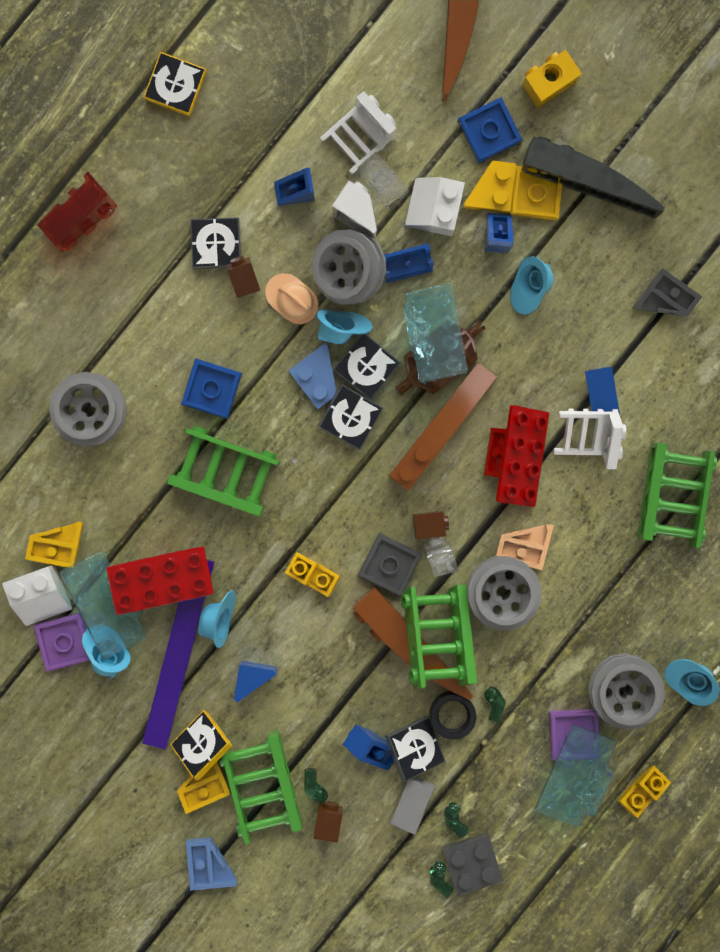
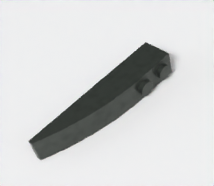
M533 137L521 168L523 173L558 184V178H561L559 183L563 187L655 219L664 212L665 207L649 193L604 163L574 151V148L569 145L554 144L546 137ZM527 168L536 169L538 172H530Z

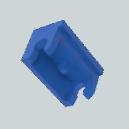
M429 243L384 254L386 261V284L433 272L434 263L430 257Z
M612 366L585 371L592 412H597L598 409H603V412H612V409H617L620 415Z

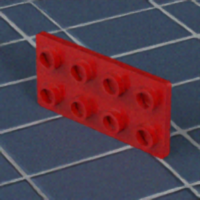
M510 405L507 428H491L484 475L499 478L496 502L528 507L536 506L549 412Z
M204 546L134 560L106 568L116 615L214 593Z

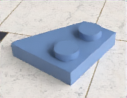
M324 343L289 370L290 374L318 410L332 400L336 393L328 345Z
M211 837L187 839L186 851L190 891L237 886L238 880Z

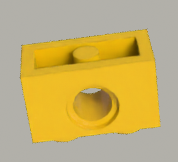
M567 50L560 54L554 52L545 60L546 63L538 68L536 65L525 73L526 77L522 86L537 109L570 88L580 79L582 73ZM545 74L554 75L556 81H548L545 78Z

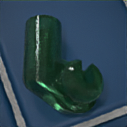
M489 687L484 692V698L488 700L492 707L488 719L500 723L506 701L497 688Z
M306 768L304 773L305 793L316 802H325L328 799V792L316 781L317 769Z
M450 802L444 810L445 824L461 838H464L469 831V827L459 821L458 813L461 811L460 806L455 802Z
M436 861L429 870L430 883L444 897L448 898L454 888L444 880L446 865L441 861Z

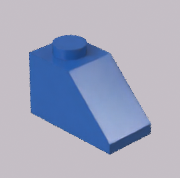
M355 724L342 744L358 760L389 770L394 762L387 740L370 729Z

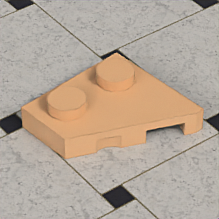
M546 524L500 534L495 556H511L523 561L531 568L543 570L554 525Z

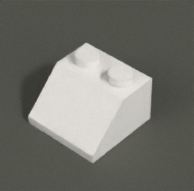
M443 177L415 178L405 226L452 237L465 182Z
M348 181L332 205L333 217L351 229L368 233L376 239L377 227L370 194L367 193L368 189L359 182L353 184Z
M51 565L2 583L10 607L25 626L72 610L56 565Z

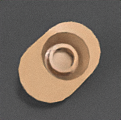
M281 273L268 281L265 288L267 302L285 319L293 324H304L315 317L319 304L317 296L297 277Z

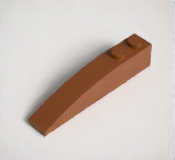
M448 0L442 101H447L462 68L475 25L479 0Z
M478 362L388 476L409 491L497 377Z
M373 586L353 605L355 609L353 615L361 624L366 622L372 628L369 632L378 642L383 640L387 646L410 665L406 620L381 592ZM421 638V644H422V645H428V644ZM437 654L423 655L424 670L449 668ZM456 678L433 680L470 700L473 698L472 693L465 685L459 686Z

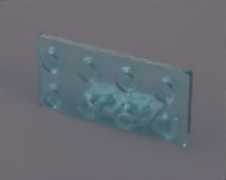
M447 283L406 293V304L403 307L410 349L416 360L419 381L424 383L467 373L468 367L452 284Z
M101 551L60 571V575L102 658L107 659L144 639L146 634L136 617L143 613V610L116 615L106 570L111 565L105 553Z
M571 725L535 806L536 812L575 826H580L585 814L594 817L613 777V772L608 762L617 745L616 740L577 725Z

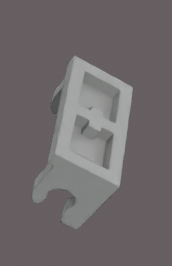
M418 777L407 781L390 824L415 835L436 785Z

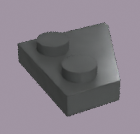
M661 268L633 308L687 317L702 296Z

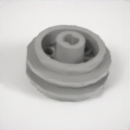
M357 229L336 230L325 236L315 249L312 260L313 278L319 291L328 300L338 304L362 303L373 297L383 284L386 274L385 255L380 244L370 234ZM344 247L345 253L340 255L339 251ZM341 278L345 280V286L339 281ZM357 279H360L361 281H360L359 284L356 286V284H355V283H356V280H357Z
M82 372L70 375L58 384L51 396L49 412L52 425L61 437L73 444L96 446L105 444L118 435L125 423L127 406L124 394L116 383L100 374ZM81 389L84 395L78 399L75 393ZM96 389H100L102 392V396L99 398L94 397ZM90 404L96 408L93 416L87 413V407ZM109 404L108 414H106L105 405ZM69 406L75 408V412L72 415L68 413ZM80 421L85 424V428L81 431L76 427ZM102 421L103 426L97 430L95 423Z
M494 556L482 561L472 571L467 583L468 603L473 614L484 625L496 630H513L525 625L536 614L541 602V585L536 573L523 561L511 556ZM509 570L514 574L510 580L505 578V573ZM494 574L496 579L489 583L487 581L488 577ZM523 584L525 586L524 593L517 592L518 585ZM500 586L507 589V594L503 597L496 593ZM482 592H489L490 597L488 600H482ZM518 602L519 607L515 611L512 610L511 604ZM496 605L502 608L499 614L493 613V607Z
M626 653L612 655L600 662L592 672L588 685L589 700L597 715L611 726L625 730L642 728L653 721L662 709L665 697L663 679L656 668L641 657ZM630 671H637L635 678L629 677ZM627 685L626 692L621 691L619 694V688ZM641 685H646L645 693L640 692L639 688ZM607 688H609V691L611 693V695L608 697H606ZM638 701L640 704L632 709V703ZM616 703H620L622 705V709L620 711H614V705Z

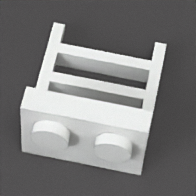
M364 91L356 97V106L320 137L322 142L331 137L355 164L349 170L352 175L396 137L397 128L395 126L397 124L390 114L387 113L385 115L379 109L380 104L372 95L368 96ZM350 118L375 143L376 147L371 151L346 124ZM340 127L366 155L361 160L355 156L335 133Z
M573 409L559 411V418H567L563 448H554V455H602L606 469H617L618 460L622 459L623 454L621 441L626 438V425L622 424L618 410L612 409V412H603V409H598L597 412H590L588 409H583V411H574ZM574 418H582L577 448H570ZM589 418H596L592 448H584Z

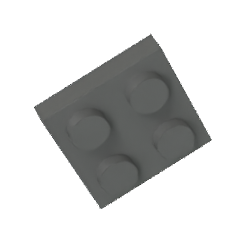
M488 833L442 847L457 896L503 882Z

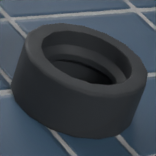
M446 691L438 695L432 702L429 711L432 726L443 738L451 740L462 739L475 727L477 719L476 710L471 700L452 691ZM449 701L460 702L467 711L465 723L457 729L446 728L439 720L440 708Z

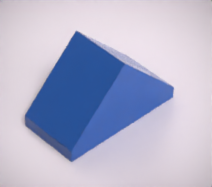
M304 168L274 182L278 206L315 201L310 168Z
M488 213L484 251L509 253L514 243L512 215Z
M241 661L234 700L239 702L274 677L278 672L276 666Z

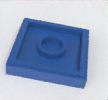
M502 97L459 117L457 120L478 164L523 141Z
M195 358L181 405L228 419L242 373Z

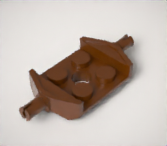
M447 321L404 355L403 358L408 376L406 380L395 387L397 391L404 387L399 391V394L402 396L412 386H417L431 394H435L478 360L473 340L475 339L474 337L486 329L484 325L477 329L482 325V322L478 321L469 330H464L456 324ZM437 351L446 352L448 355L446 363L438 364L435 361L434 355Z

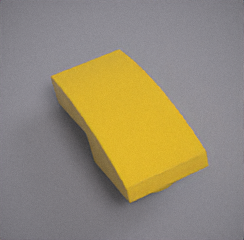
M298 552L295 553L285 571V574L327 597L331 596L341 578L339 574Z
M652 765L624 791L617 801L633 817L638 818L652 800L657 801L671 782Z

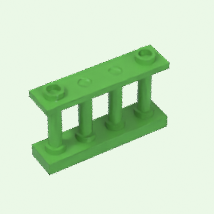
M194 426L193 430L186 428L185 433L193 435L181 472L178 471L177 475L170 474L167 484L261 516L265 506L259 505L261 501L259 497L271 463L277 466L280 464V461L276 460L277 455L263 450L262 454L208 436V430ZM202 439L215 443L216 446L204 480L197 483L191 481L192 476L190 473ZM225 447L238 451L239 454L227 488L220 491L214 489L215 484H213ZM249 455L262 460L250 496H247L245 500L237 497L238 492H236Z
M651 443L637 538L653 541V536H656V534L690 539L689 546L701 548V543H704L706 539L704 523L712 471H715L717 466L715 451H703L702 457L669 453V450H666L667 444ZM670 462L701 467L699 481L665 477V474H663L664 464ZM667 486L697 491L695 505L662 501L659 498L660 488ZM664 510L693 515L692 528L686 529L659 525L658 522H655L657 512Z
M466 584L455 585L448 589L447 594L416 596V587L404 590L401 596V605L405 609L411 666L408 676L413 689L425 688V680L456 678L459 686L476 684L477 676ZM448 604L450 606V619L419 620L418 606ZM451 629L454 641L447 644L422 645L420 630ZM447 653L456 655L457 665L455 668L424 670L423 655Z
M279 730L270 732L265 744L234 752L228 750L219 759L220 766L225 767L239 820V823H236L239 838L243 837L245 845L250 844L251 832L285 823L287 826H291L292 833L302 830L303 822ZM266 753L273 756L274 764H271V767L236 776L233 762ZM270 777L279 779L280 787L276 791L242 799L239 785ZM278 800L285 802L286 810L283 811V814L248 823L245 809Z

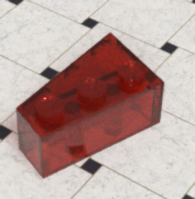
M89 171L83 176L86 181L78 190L73 187L68 192L71 197L62 205L56 204L37 224L61 252L72 249L77 244V239L83 234H90L96 228L95 224L101 219L109 218L118 206Z

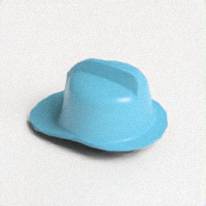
M533 256L525 258L521 262L510 292L511 304L518 313L526 315L534 312L540 305L543 296L551 290L554 277L549 264H544L539 258Z
M326 309L317 312V318L320 321L318 339L322 341L344 344L353 334H366L372 329V323L369 319L357 313Z
M233 590L225 595L221 603H213L206 606L200 615L199 635L214 640L217 648H221L224 645L228 636L230 620L236 603V593Z
M95 625L85 631L82 636V645L90 659L92 669L97 674L109 676L112 679L118 672L127 668L130 664V654L115 630L108 626Z
M680 659L669 663L665 668L664 677L666 682L690 703L698 706H707L714 703L718 698L720 692L719 684L707 667L699 665L692 660Z

